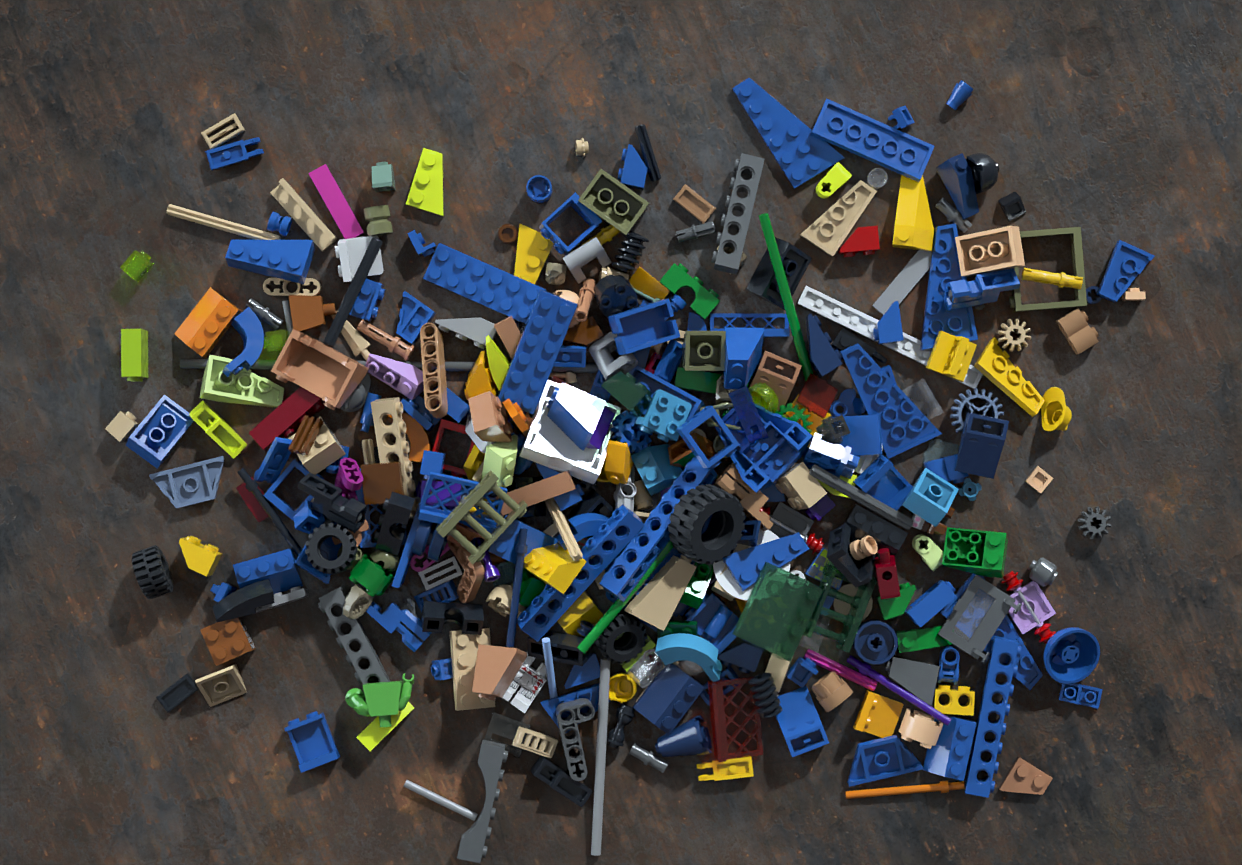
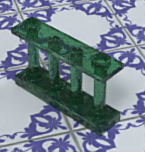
M829 560L828 564L823 568V578L808 617L802 623L801 634L811 638L812 634L815 633L834 640L837 643L836 648L849 653L877 578L872 577L869 583L859 586L856 596L852 597L830 588L834 577L849 583L851 582ZM830 596L850 604L849 614L844 615L823 607L826 597ZM821 614L842 622L844 625L842 632L838 634L816 626L819 615Z

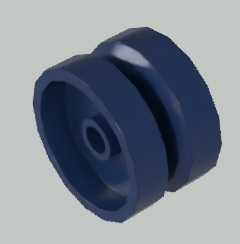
M421 520L411 553L422 556L427 546H429L428 559L438 562L446 547L447 536L443 538L437 532L436 528H434L435 523Z
M867 620L855 629L852 637V646L855 653L865 662L882 664L889 661L895 655L898 639L895 631L887 623L879 620ZM877 638L878 643L876 645L871 644V640Z

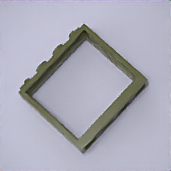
M1081 227L1020 231L1021 238L1070 234L1073 276L1083 277L1081 290L1074 289L1075 301L1021 305L1019 286V289L1011 290L1012 296H1009L1010 308H1013V312L1087 306ZM1017 267L1014 270L1019 280V268Z

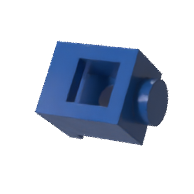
M307 500L305 506L294 516L296 530L312 534L316 527L319 528L325 522L324 515L312 509L313 502Z

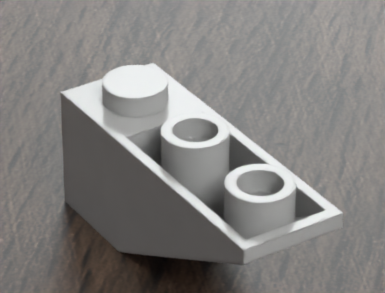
M481 317L440 319L435 321L439 325L438 329L446 333L449 330L456 332L455 337L464 341L469 338L475 341L473 345L483 350L486 346L485 337L489 335L494 340L497 333L494 323Z

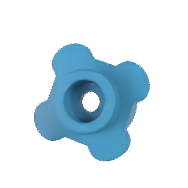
M966 478L958 493L960 496H966L970 501H974L982 487L979 483H974L970 478Z

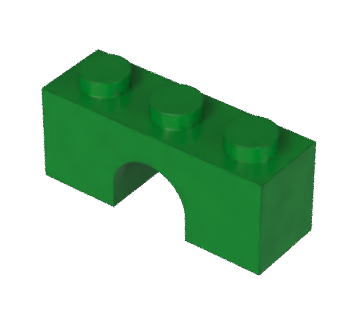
M674 263L659 282L669 289L673 295L683 287L692 289L695 293V300L689 308L705 320L720 302L717 299L719 295L711 288L706 290L702 286L704 283L698 277L694 276L692 278L688 275L687 272L689 270L679 263L677 266Z

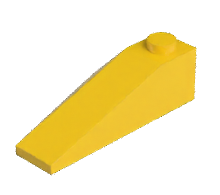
M901 175L892 245L895 248L932 252L934 227L923 175L919 182Z

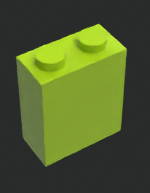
M121 329V377L127 378V381L143 382V378H148L147 330Z

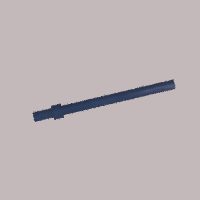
M520 528L518 543L515 547L517 556L506 647H514L524 556L528 548L526 544L528 529Z

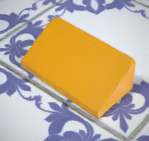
M640 266L629 279L633 288L654 299H665L670 292L669 289Z

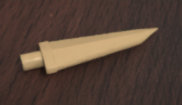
M346 320L341 331L355 357L361 354L367 361L370 354L367 348L371 344Z

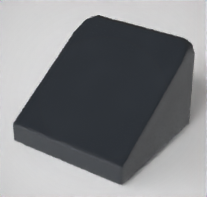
M1016 192L998 200L1008 221L1027 213L1021 197Z

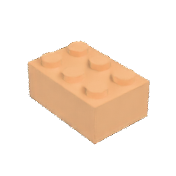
M1007 226L955 237L961 276L971 277L977 274L1025 266L1020 231L1017 226Z

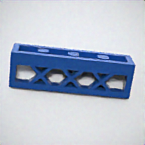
M710 313V331H724V328H714V318H723L728 323L725 327L729 325L734 327L731 323L736 318H742L747 323L744 328L748 326L755 328L751 323L756 318H762L767 323L763 327L764 337H790L789 322L786 314ZM775 318H784V329H776L771 322Z

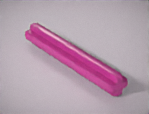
M810 649L804 655L805 659H811L816 665L835 672L871 691H874L877 687V681Z

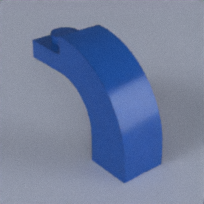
M250 307L236 316L231 323L242 337L244 347L243 352L223 369L222 372L227 377L232 373L237 375L243 367L249 371L263 349V328L260 320Z
M585 513L572 517L568 521L571 524L570 530L576 542L585 537L594 536L599 527L606 523L609 518L597 513ZM557 535L555 537L556 540L566 550L567 547L561 535Z

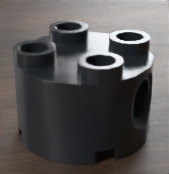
M607 275L595 286L594 300L602 314L607 318L637 308L638 306L636 292L630 282L621 275Z

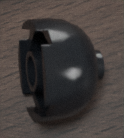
M983 153L967 156L966 161L972 170L976 194L991 189L998 179L999 166L997 162Z

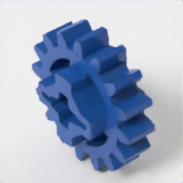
M626 410L617 415L611 423L614 427L610 429L611 432L615 433L612 439L628 443L630 454L634 451L639 453L647 448V444L652 441L649 437L653 435V432L648 434L639 430L641 426L635 424L638 416L641 417V413L635 415L634 410L629 413Z

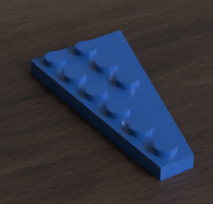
M858 343L840 351L867 414H880L882 446L888 459L942 434Z

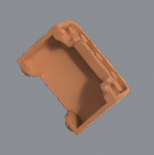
M293 329L271 372L277 374L276 379L284 383L291 381L319 396L325 401L324 405L335 410V408L340 409L364 379L369 368L317 339Z

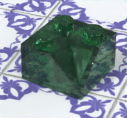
M620 371L601 386L638 418L650 405L652 398L649 395L651 392L640 382L635 384L637 379L629 372L625 375Z

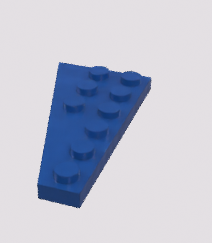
M748 78L732 88L794 189L845 158L826 141L812 136V130L752 79Z
M956 223L935 227L920 350L933 348L939 331H944L954 336H963L968 338L969 341L978 340L972 306L949 310L944 299L948 282L964 279L967 281L966 277L961 276L955 240V237H958Z
M972 573L955 593L957 597L939 612L946 619L975 574ZM979 588L955 626L968 638H971L995 598ZM1006 614L983 651L991 653L994 636L1018 640L1019 646H1021V654L1019 658L1016 657L1015 665H1018L1015 678L1031 690L1043 674ZM1003 654L999 658V662L1002 664H1006L1010 660V656L1007 654Z

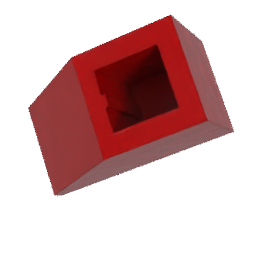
M878 226L858 227L838 250L839 254H844V257L856 256L855 253L863 252L864 256L875 255V251L880 249Z

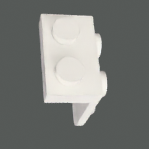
M377 235L341 239L338 241V246H335L336 258H340L341 265H338L339 277H343V282L352 281L373 237L379 239ZM381 249L368 276L380 275L384 271Z

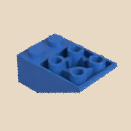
M807 686L777 697L783 710L776 715V718L792 757L829 744Z

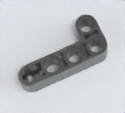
M586 698L564 702L556 708V718L567 768L571 778L575 781H582L587 776V767L577 723L591 720L594 717L595 710L593 705ZM582 707H590L586 713L580 712ZM570 711L568 717H561L562 712ZM567 730H574V733L571 736L565 735V732ZM572 748L578 749L576 754H569ZM574 763H578L579 772H575L576 768Z

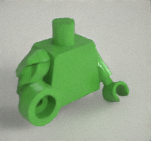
M406 673L402 675L403 684L402 681L363 684V690L352 688L345 696L346 702L359 715L366 717L379 716L380 727H391V715H398L400 711L405 709L411 697L414 674H412L410 680L405 679Z

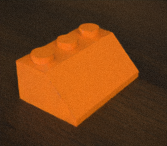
M210 287L174 334L200 356L206 358L229 329L233 319L242 311Z

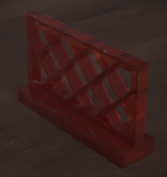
M753 677L712 682V680L708 681L714 758L718 762H725L726 759L763 755L760 714L757 713L759 706H755V702L759 699H751L752 695L757 692H750L746 695L740 690ZM732 685L735 688L729 698L723 694V686ZM738 691L746 697L739 706L731 701ZM748 700L754 703V709L750 714L742 709ZM732 703L737 709L729 717L725 714V707ZM739 711L748 716L741 725L733 720ZM750 719L756 723V728L751 734L744 729V726ZM730 722L739 727L732 736L726 732V727ZM741 730L749 735L742 745L735 740V737ZM753 738L757 742L758 750L749 751L745 746ZM732 741L740 746L735 753L728 754V746Z

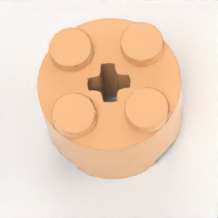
M907 708L899 728V732L902 735L901 738L909 742L916 740L920 742V746L927 749L936 746L944 724L940 721L938 724L934 721V717L917 710L910 713V709Z

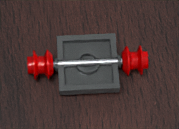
M782 502L778 503L772 515L770 514V507L766 509L762 507L759 510L770 516V521L774 524L769 531L776 534L779 538L799 532L807 546L812 550V555L815 552L819 553L824 545L821 542L823 538L816 539L815 533L807 536L814 523L813 520Z

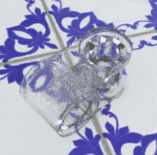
M649 649L630 667L628 675L641 688H645L652 683L653 679L666 665L654 649Z

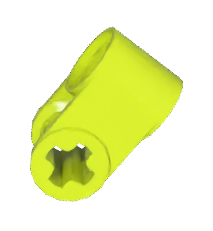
M837 162L817 184L816 194L823 199L830 197L852 175ZM828 185V191L822 192L823 186Z

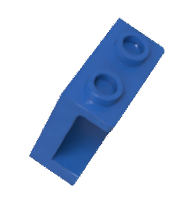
M882 454L853 481L861 491L896 511L903 505L913 487L896 470L890 460Z
M706 593L699 609L692 607L685 614L687 617L685 621H697L698 634L703 638L706 634L704 630L721 604L726 605L713 593L710 595ZM733 613L717 638H712L710 643L719 650L718 654H720L747 626Z
M312 712L306 715L307 719L302 721L299 718L289 721V726L284 728L288 732L298 758V766L301 773L340 757L324 713Z

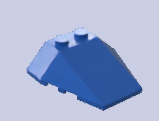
M750 401L747 404L733 407L722 418L725 424L741 427L740 431L729 429L740 444L735 448L737 451L730 457L742 480L755 493H759L774 485L801 458L813 438L799 423L768 411L764 407ZM715 427L726 447L730 444L719 427Z

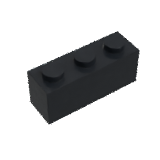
M548 630L538 642L530 636L527 638V650L530 657L544 659L542 639L546 637L550 639L553 661L583 666L592 656V646L585 654L577 648L585 638L582 636Z

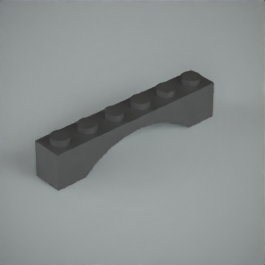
M482 740L478 765L485 780V803L476 822L462 834L457 859L480 863L481 857H486L488 846H484L485 839H490L492 827H488L489 820H494L496 808L492 807L494 800L498 801L500 789H497L498 781L502 782L504 770H501L502 762L506 763L508 751L505 750L506 744Z

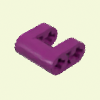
M343 458L340 460L334 485L343 490V497L347 499L354 498L358 501L355 491L361 489L363 482L362 473L354 459Z

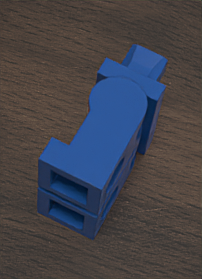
M815 432L802 462H804L808 469H811L813 465H817L838 478L843 476L851 479L860 457L850 454L851 447L846 446L844 448L840 444L833 445L821 440L822 435Z

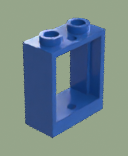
M576 192L545 219L539 227L542 236L547 240L550 239L555 244L554 248L560 254L563 253L565 256L573 251L602 223V220L593 211L578 201L580 197ZM571 206L590 227L567 247L548 226Z
M706 406L676 429L703 468H715L721 463L720 459L725 455L729 457L737 451L735 448L740 445L713 406ZM712 417L730 444L708 460L689 433Z
M297 459L290 463L263 495L293 521L294 516L305 506V502L307 500L311 502L314 496L309 495L299 508L295 510L280 498L275 491L295 467L304 475L309 473L302 462ZM319 473L316 474V476L324 479Z
M938 580L906 608L905 613L916 626L921 628L957 597L953 593L956 589L949 581Z

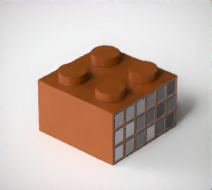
M242 617L216 622L200 630L216 666L256 649Z

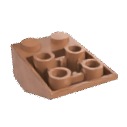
M764 351L745 399L764 407L768 411L773 412L776 409L781 411L780 406L786 405L802 365Z

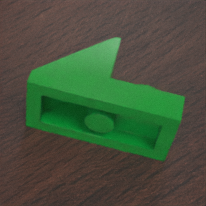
M523 568L519 605L528 608L532 600L541 594L546 583L534 578V575L525 568Z

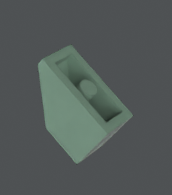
M378 162L376 166H372V188L376 192L396 190L393 166L391 164L388 165V162Z

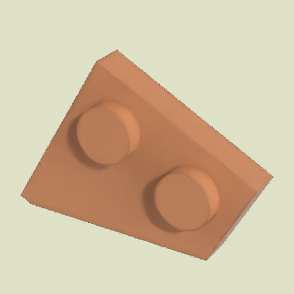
M1017 757L998 789L1005 792L1043 795L1053 778L1022 758Z

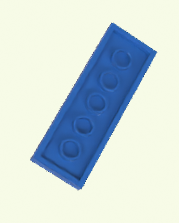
M827 98L811 132L812 136L917 182L921 180L935 147Z
M441 243L438 244L423 277L424 280L508 317L512 316L513 319L527 324L540 289L547 291L542 287Z
M540 289L497 396L501 403L509 398L513 404L517 402L523 411L534 415L577 308V303Z

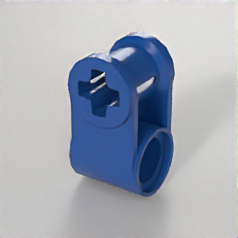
M945 646L940 651V668L937 683L951 682L954 685L958 683L960 656L958 651L952 646ZM954 651V658L949 661L946 660L945 653Z

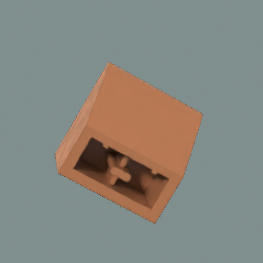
M491 391L469 398L474 433L482 441L512 442L511 433H513V429L508 422V416L510 415L500 399L495 397Z

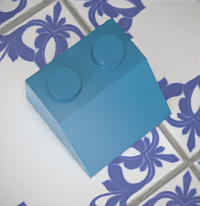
M669 444L649 446L639 453L631 455L632 461L651 496L673 485L674 480L683 472L681 467L670 465Z
M925 468L908 493L902 506L936 527L947 514L959 489Z

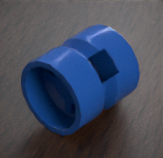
M535 175L527 182V194L532 201L544 203L552 196V184L547 177Z

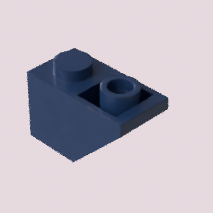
M742 642L721 652L717 658L725 666L731 667L734 664L739 666V671L750 674V671H756L763 649Z

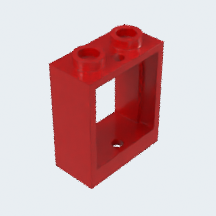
M441 419L432 451L439 452L445 428L467 434L465 431L466 426ZM473 441L471 442L467 459L475 445ZM447 464L443 466V472L444 469L452 471V476L462 478L463 475H466L464 469Z

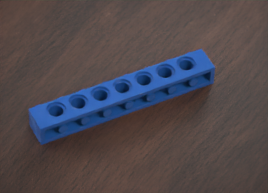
M695 456L686 464L684 471L674 480L672 487L662 496L657 507L650 512L648 519L644 523L645 526L626 545L625 550L615 559L610 570L603 575L599 584L608 593L624 603L670 541L669 534L671 532L668 530V524L671 521L669 518L675 510L673 509L675 504L680 502L678 498L682 494L686 495L688 490L695 489L696 486L711 485L718 476L715 470L703 468Z
M624 504L617 508L607 522L599 527L596 534L589 538L581 549L582 558L587 562L566 592L562 594L547 584L541 594L532 600L530 606L519 614L517 624L520 629L538 642L645 526L642 520Z
M994 636L965 781L964 791L966 794L989 798V794L994 791L995 781H992L993 773L997 774L999 762H996L997 754H1001L1003 743L1000 742V738L1006 731V723L1003 722L1005 715L1008 716L1010 704H1007L1008 697L1012 696L1014 685L1011 684L1012 677H1016L1018 665H1015L1016 657L1019 658L1021 654V646H1019L1018 640ZM1003 654L1010 656V660L1006 664L999 662V658ZM998 674L1006 675V680L1003 683L995 681ZM995 693L1002 694V700L993 702L992 696ZM993 712L999 715L998 719L994 722L988 720L989 714ZM987 732H993L995 737L993 740L987 741L984 739V735ZM982 752H990L991 757L988 760L981 759L980 755ZM979 771H986V778H977Z

